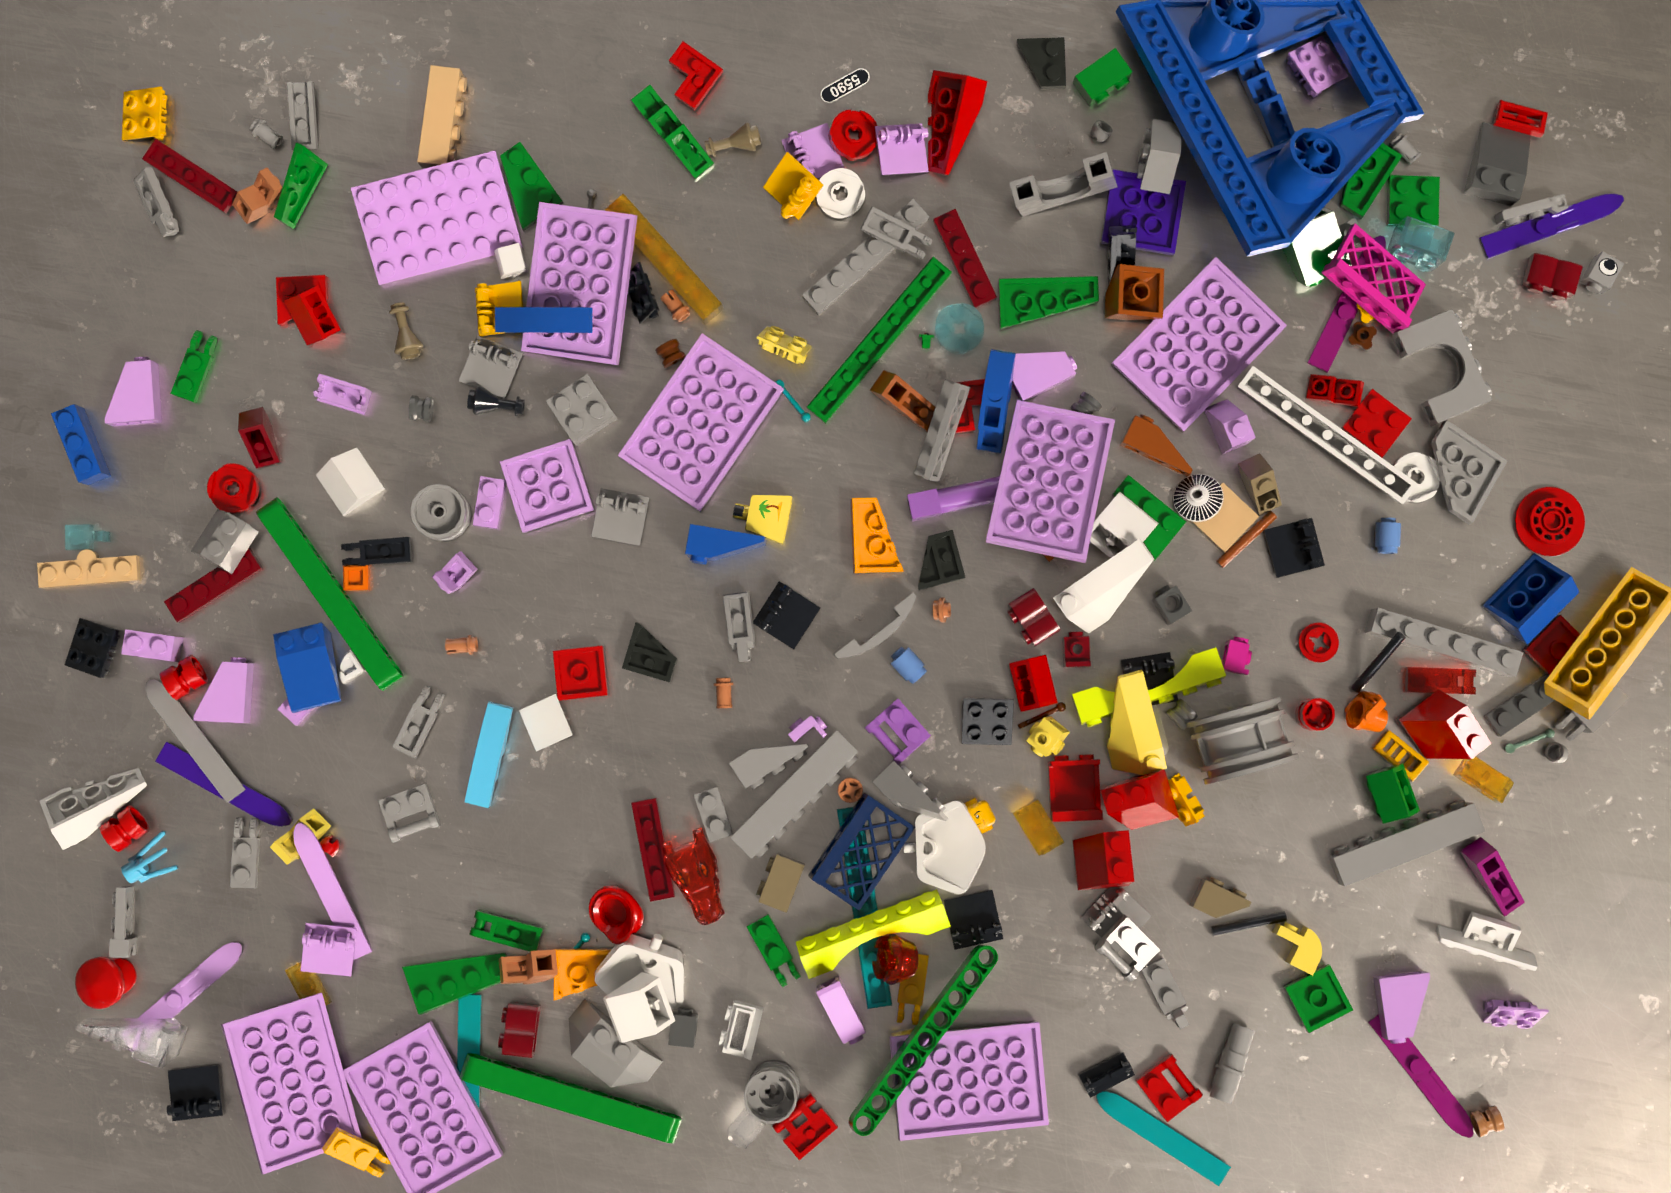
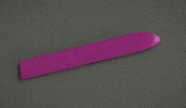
M1380 235L1374 238L1383 248H1386L1384 236ZM1371 250L1372 262L1380 263L1378 254ZM1361 252L1358 258L1359 265L1366 264L1363 252ZM1375 267V268H1374V270H1375V275H1376V273H1377L1379 267ZM1360 269L1361 276L1370 282L1367 269ZM1343 291L1307 362L1328 373L1359 310L1356 307L1357 303Z
M1379 1014L1368 1021L1445 1123L1459 1135L1471 1138L1474 1135L1473 1125L1466 1111L1413 1042L1406 1038L1404 1043L1391 1044L1390 1040L1382 1038Z

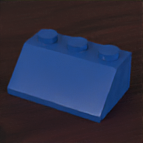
M1534 553L1488 599L1483 607L1511 635L1528 645L1579 593V590L1571 575Z

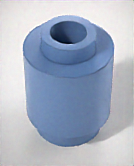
M1381 518V522L1375 523V547H1377V553L1397 554L1401 544V523H1396V518Z
M900 647L891 655L893 661L890 664L906 681L909 680L912 684L927 672L923 667L925 664L909 647L905 650L903 647Z

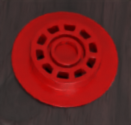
M1543 487L1532 491L1521 501L1516 512V530L1521 541L1533 552L1544 556H1557L1570 551L1580 541L1585 528V516L1580 503L1572 494L1556 487ZM1556 535H1559L1558 540H1555Z

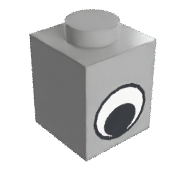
M1602 251L1594 256L1580 282L1585 284L1586 289L1589 291L1603 294L1611 289L1624 263Z

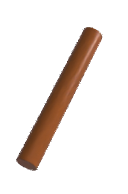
M1269 511L1226 551L1216 563L1221 568H1224L1266 529L1277 516L1272 511Z

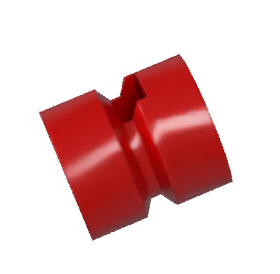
M193 655L179 661L178 667L170 666L159 674L165 689L175 700H179L189 694L190 688L198 689L208 683V677L204 668Z
M1311 698L1300 702L1296 708L1295 716L1298 724L1303 729L1320 731L1331 726L1335 718V710L1327 700Z
M131 805L119 812L117 819L111 818L100 826L103 838L117 852H121L131 845L132 838L137 840L150 830L143 815Z

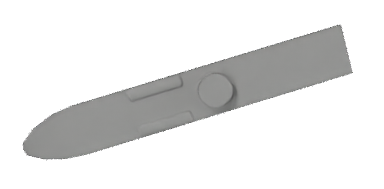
M153 679L148 680L145 690L150 703L226 803H229L245 791V787L180 702L170 696L161 682Z

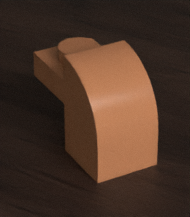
M268 168L259 171L254 185L237 192L232 205L246 224L265 216L277 207L282 189L279 179Z
M556 950L530 951L524 956L500 957L501 984L523 983L524 985L553 979L558 975Z

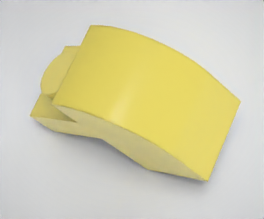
M312 809L295 823L296 825L298 822H302L314 832L318 841L331 827L315 809ZM295 825L270 846L287 865L300 858L294 843L293 832Z
M1287 922L1283 926L1276 923L1272 932L1294 943L1285 962L1313 976L1322 957V945L1314 931L1305 926L1297 934L1299 929Z

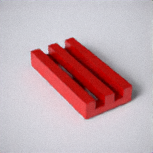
M1500 100L1497 104L1496 119L1493 125L1541 138L1544 134L1548 113ZM1503 110L1508 111V112H1512V113H1516V114H1518V115L1506 113V112H1503ZM1527 117H1531V118H1534V119H1538V120H1540V121L1528 119Z

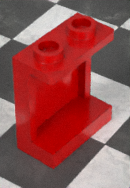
M1094 754L1079 755V760H1069V755L1054 756V761H1048L1050 821L1103 820L1100 799V759H1094Z

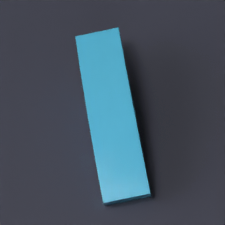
M488 702L474 755L465 803L485 808L490 807L495 782L499 775L502 755L505 752L513 707Z

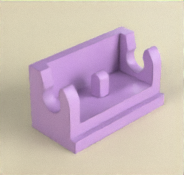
M318 374L317 382L319 383V388L314 390V396L317 398V401L365 415L372 391L359 385Z

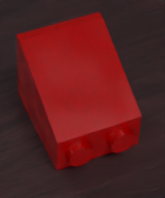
M1437 690L1399 719L1422 756L1426 759H1472L1492 744L1468 706L1440 690Z
M1165 769L1121 780L1100 790L1107 814L1131 830L1179 818Z
M1129 830L1103 832L1072 840L1078 890L1125 887L1135 882Z

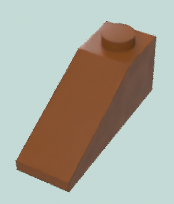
M883 370L870 391L919 428L928 432L936 407L899 376Z
M1135 415L1120 446L1188 477L1193 469L1162 430L1153 424L1154 420L1145 415H1140V417Z

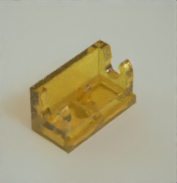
M1476 756L1472 759H1463L1453 774L1495 803H1503L1514 784L1510 778L1501 774Z
M1038 799L1032 800L1013 812L1039 856L1065 843Z

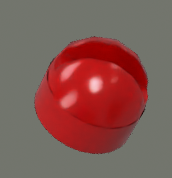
M326 836L319 843L323 851L334 857L340 848L339 840L337 839L331 844L334 836Z

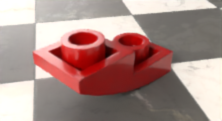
M1310 374L1306 398L1319 402L1360 407L1364 382L1360 380L1337 379L1335 376Z

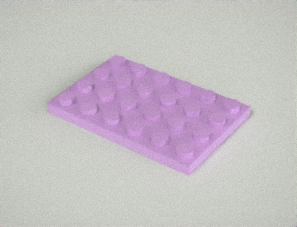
M496 150L350 188L379 285L495 255L494 251L497 248L519 243L521 248H523Z
M539 202L526 307L592 308V333H523L521 351L619 365L638 215Z
M1215 257L1163 310V318L1154 319L1112 362V365L1181 432H1184L1287 325Z
M702 333L618 456L701 512L776 403L784 388Z
M1017 400L986 543L1085 563L1115 419Z
M322 993L221 1024L261 1174H266L323 1154L322 1147L337 1127L361 1138Z
M432 1021L343 1070L346 1081L407 1193H437L503 1155L467 1085L459 1079L460 1072Z
M1030 1022L946 1031L895 1101L898 1140L904 1141L1049 1125L1040 1023ZM921 1033L918 1037V1042L920 1046L926 1045L929 1041V1035ZM909 1035L889 1036L891 1059ZM907 1053L903 1057V1064L905 1067L912 1065L914 1057L912 1053ZM893 1074L894 1087L898 1084L899 1080L896 1074Z

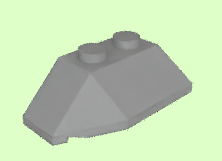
M586 999L581 1002L569 1018L571 1056L609 1087L647 1082L663 1062L636 1039L623 1043L619 1042L611 1019Z

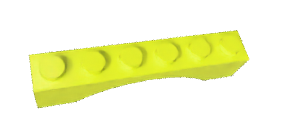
M1215 647L1192 655L1187 664L1175 677L1163 685L1148 690L1151 702L1159 700V703L1163 704L1174 700L1173 695L1183 693L1184 696L1198 692L1197 687L1207 685V688H1212L1222 684L1221 680L1226 677V673L1217 648ZM1093 687L1072 694L1081 725L1087 724L1088 727L1101 724L1102 718L1108 716L1113 718L1115 692Z
M936 889L907 901H901L888 908L877 910L864 917L853 919L837 927L829 928L818 934L807 936L802 940L796 941V946L806 974L811 979L833 971L839 961L851 950L873 938L900 932L929 935L951 927Z

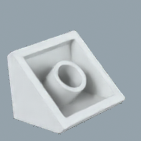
M358 448L331 458L316 474L343 516L385 489Z

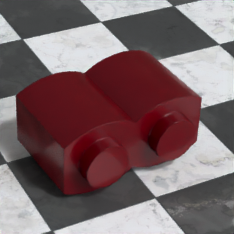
M1534 253L1529 257L1522 285L1528 287L1527 290L1530 292L1541 294L1543 291L1551 293V297L1555 299L1567 300V298H1571L1576 293L1583 266Z
M1034 588L1008 604L1010 609L1007 611V614L1014 624L1018 622L1021 625L1023 631L1020 634L1027 645L1032 643L1035 647L1061 630Z
M510 1002L507 1008H503L501 1022L505 1023V1032L500 1033L498 1048H502V1055L534 1057L541 1005Z

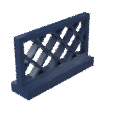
M864 792L808 876L811 880L860 911L915 829V826ZM876 807L884 811L885 822L872 824L870 815ZM888 815H890L895 820L889 821ZM901 823L907 827L901 837L892 838L890 825ZM886 826L889 839L875 842L873 828ZM869 829L871 843L858 845L856 836L859 831ZM889 843L891 850L889 856L878 859L876 846ZM872 847L874 860L861 863L859 849ZM855 850L857 864L844 866L842 857L845 852ZM875 864L877 871L875 877L864 880L862 867ZM858 868L860 881L847 884L844 870ZM841 871L843 885L833 887L826 882L831 873ZM861 885L863 894L858 902H855L849 898L848 888ZM844 889L845 894H843L839 890Z

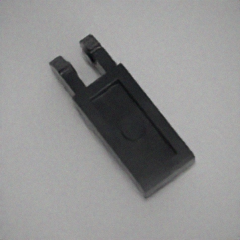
M411 537L360 540L358 543L341 544V550L353 551L360 549V558L343 559L342 566H370L412 562Z

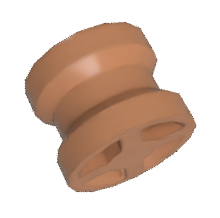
M851 777L842 780L838 787L840 798L847 803L858 801L863 793L861 783Z

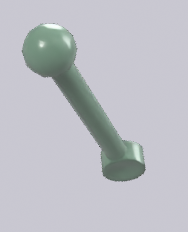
M1548 728L1545 733L1515 744L1507 743L1504 746V750L1507 753H1513L1516 748L1546 737H1554L1555 731Z

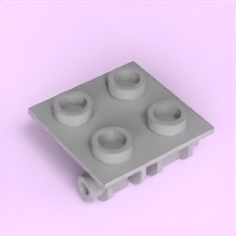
M476 336L475 341H471L469 345V350L471 351L459 382L475 388L481 386L493 395L505 399L523 353Z
M601 488L600 494L597 495L596 499L597 509L591 537L640 546L649 497Z
M1113 887L1108 888L1081 919L1102 938L1123 915H1126L1139 929L1152 916L1123 888ZM1115 940L1112 942L1111 947L1118 953L1122 947Z

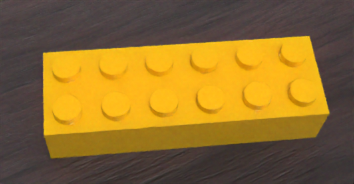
M1631 567L1544 682L1545 695L1590 720L1671 612V588Z

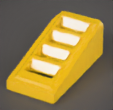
M1390 730L1386 732L1373 748L1375 752L1392 766L1399 765L1401 759L1409 753L1411 756L1404 763V767L1411 782H1414L1429 764L1428 760ZM1392 739L1395 743L1387 752L1383 751V748ZM1399 746L1403 748L1395 759L1391 757ZM1416 759L1419 763L1409 772L1407 768Z

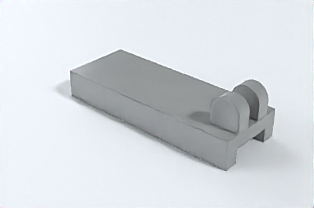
M287 82L291 148L294 151L297 142L309 150H318L314 82Z

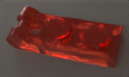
M1406 667L1405 692L1435 693L1437 690H1440L1446 694L1476 695V687H1474L1476 670ZM1458 677H1463V686H1458Z

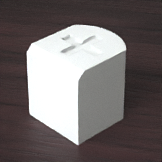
M519 243L497 248L494 251L501 279H511L527 275L528 268L523 249Z

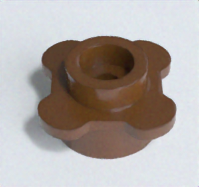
M1362 322L1354 323V330L1348 338L1349 343L1362 347L1364 350L1370 349L1373 336L1377 334L1376 328L1374 326H1364Z

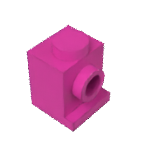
M1234 636L1233 640L1226 641L1221 660L1224 671L1248 675L1249 670L1244 669L1245 665H1249L1252 651L1249 650L1250 644H1248V639Z

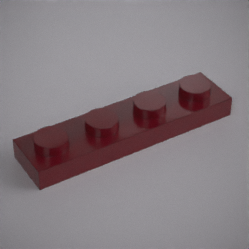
M155 139L142 160L227 214L238 191L159 140Z
M951 210L934 218L935 227L973 308L976 309L996 300V293L957 210Z
M248 548L232 574L217 567L165 600L164 603L176 622L180 623L263 570V567L251 548Z
M657 798L632 802L631 805L650 902L675 897Z

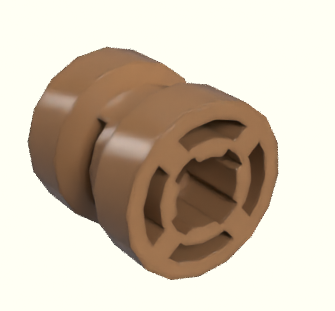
M1495 1105L1488 1107L1484 1112L1474 1111L1470 1113L1473 1128L1479 1138L1486 1136L1488 1132H1500L1505 1129L1501 1113Z

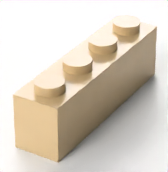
M430 66L417 160L422 168H429L457 160V150L454 147L455 140L460 138L458 117L463 115L464 104L461 101L462 92H466L467 78L464 77L459 68Z

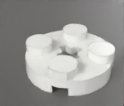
M838 168L829 171L820 178L819 181L824 186L817 194L816 199L817 205L826 215L836 219L851 217L861 208L865 199V189L855 172L845 168ZM843 187L845 188L844 193L847 194V198H841L839 201L836 199L833 191Z
M1413 452L1400 457L1393 466L1409 478L1412 476V471L1416 474L1420 473L1422 477L1405 502H1422L1436 494L1441 480L1436 461L1433 458Z

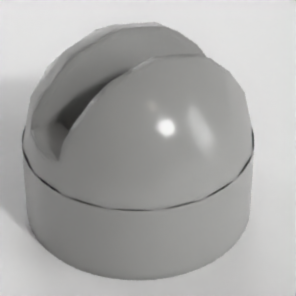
M1097 120L1092 126L1090 133L1092 138H1098L1097 142H1103L1109 138L1113 130L1106 122Z
M1558 742L1549 744L1545 750L1546 758L1553 763H1562L1568 758L1567 748Z

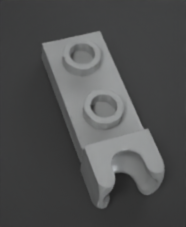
M134 886L117 887L116 892L112 896L115 917H113L111 923L114 938L109 940V957L130 958V955L136 956L137 937H132Z

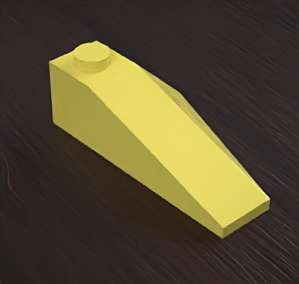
M1138 670L1117 676L1113 701L1114 712L1113 718L1110 721V738L1107 740V750L1112 769L1139 775L1166 769L1163 747L1143 671Z

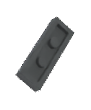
M1545 674L1484 715L1498 737H1501L1555 701L1545 695L1544 682L1549 677V674Z

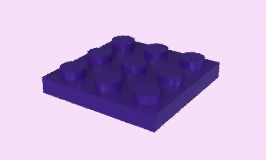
M1113 169L1118 187L1109 190L1100 244L1108 245L1109 226L1136 225V250L1174 256L1186 181L1174 179L1170 194L1142 190L1140 189L1141 179L1137 178V173Z

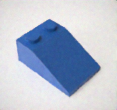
M690 524L685 554L692 563L707 565V561H717L766 546L767 540L765 536Z
M318 623L273 634L276 657L291 712L295 713L340 702L341 695L331 632L325 625Z

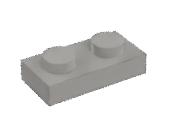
M718 787L694 794L709 842L733 835Z

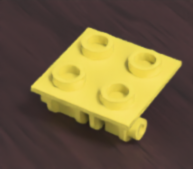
M767 326L757 336V339H759L758 344L762 346V349L774 353L777 347L775 355H778L782 349L784 350L782 358H785L789 352L787 360L799 364V362L805 363L806 354L812 347L807 344V340L804 338L788 336L784 334L785 331L776 326Z

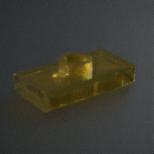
M301 962L285 970L299 999L322 993L325 1005L332 1003L317 973L300 971Z

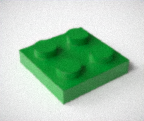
M1390 175L1388 178L1387 226L1431 228L1439 226L1440 177Z
M1329 964L1315 970L1313 976L1307 974L1284 986L1308 1033L1353 1011Z

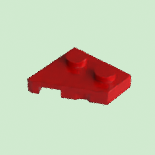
M326 275L276 277L277 324L279 326H284L293 319L284 300L318 285L326 302H328V278Z

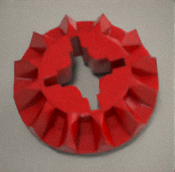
M1313 623L1304 628L1300 633L1298 644L1301 654L1308 660L1319 663L1330 660L1336 654L1339 647V639L1331 626L1325 623ZM1323 633L1321 642L1327 648L1318 647L1314 650L1315 643L1309 638H1319Z

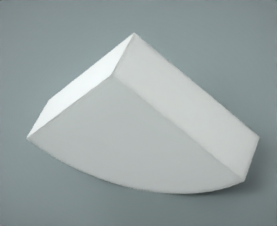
M351 649L343 656L339 676L342 684L366 671Z

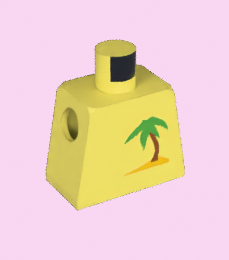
M752 495L750 506L735 503L733 518L747 520L745 526L747 532L765 536L770 541L784 545L793 498L792 496Z

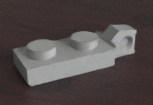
M152 167L144 168L133 181L151 223L157 224L162 237L176 235L179 232L177 220L173 218L169 202L160 187L159 179Z
M1565 194L1502 210L1494 218L1496 225L1505 223L1506 226L1521 222L1520 218L1529 216L1531 220L1544 216V212L1547 211L1555 215L1566 210L1568 206Z
M750 592L723 595L729 644H731L732 650H737L739 662L752 661L750 648L755 647V633Z
M1160 958L1143 967L1141 972L1162 1013L1168 1020L1174 1018L1178 1028L1182 1029L1188 1026L1189 1023L1183 1013L1188 1010L1187 1003L1164 958Z

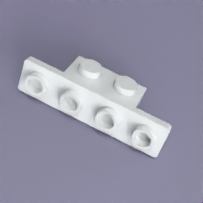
M1471 911L1462 932L1438 925L1436 929L1439 942L1447 947L1461 948L1473 955H1484L1496 962H1507L1523 970L1530 969L1536 971L1538 967L1533 953L1514 948L1521 933V928L1518 925Z

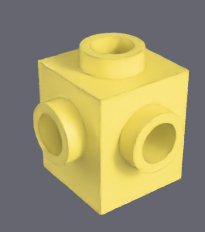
M1044 717L1040 723L1036 722L1028 732L1030 737L1027 739V742L1032 745L1031 750L1041 757L1043 755L1045 757L1053 754L1057 755L1065 746L1063 741L1070 731L1053 717Z

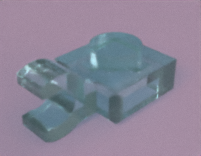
M91 524L65 525V550H94L93 542H111L110 532L104 530L93 531V525Z

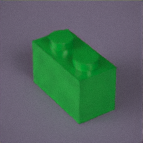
M1114 48L1075 75L1073 84L1089 106L1095 102L1099 105L1109 98L1110 95L1108 93L1115 88L1119 91L1130 82L1128 79H1130L1133 71L1117 49Z
M1403 763L1376 770L1366 776L1368 789L1376 803V812L1381 817L1383 824L1411 817L1420 811Z

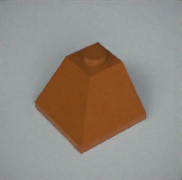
M1118 264L1105 293V318L1118 320L1162 319L1164 269Z

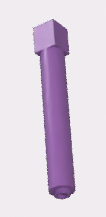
M1000 476L908 494L907 501L911 520H921L948 512L994 503Z

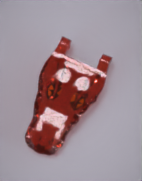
M702 828L693 830V841L674 849L671 842L666 841L662 843V851L668 873L691 906L697 922L701 925H709L718 921L725 912L718 895L720 893V881L717 877L719 871L717 859L705 838Z

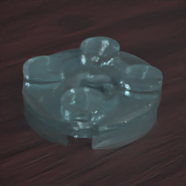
M965 303L952 304L945 307L939 313L935 322V336L939 344L952 353L964 354L973 350L981 342L984 334V323L980 312L973 306ZM961 322L964 323V330L966 332L964 334H956L953 324L959 325Z

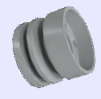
M778 1061L765 1062L756 1067L750 1075L744 1092L745 1106L750 1115L756 1120L767 1124L779 1123L787 1119L794 1111L800 1092L799 1078L791 1067ZM771 1085H775L776 1094L771 1093V1089H769Z

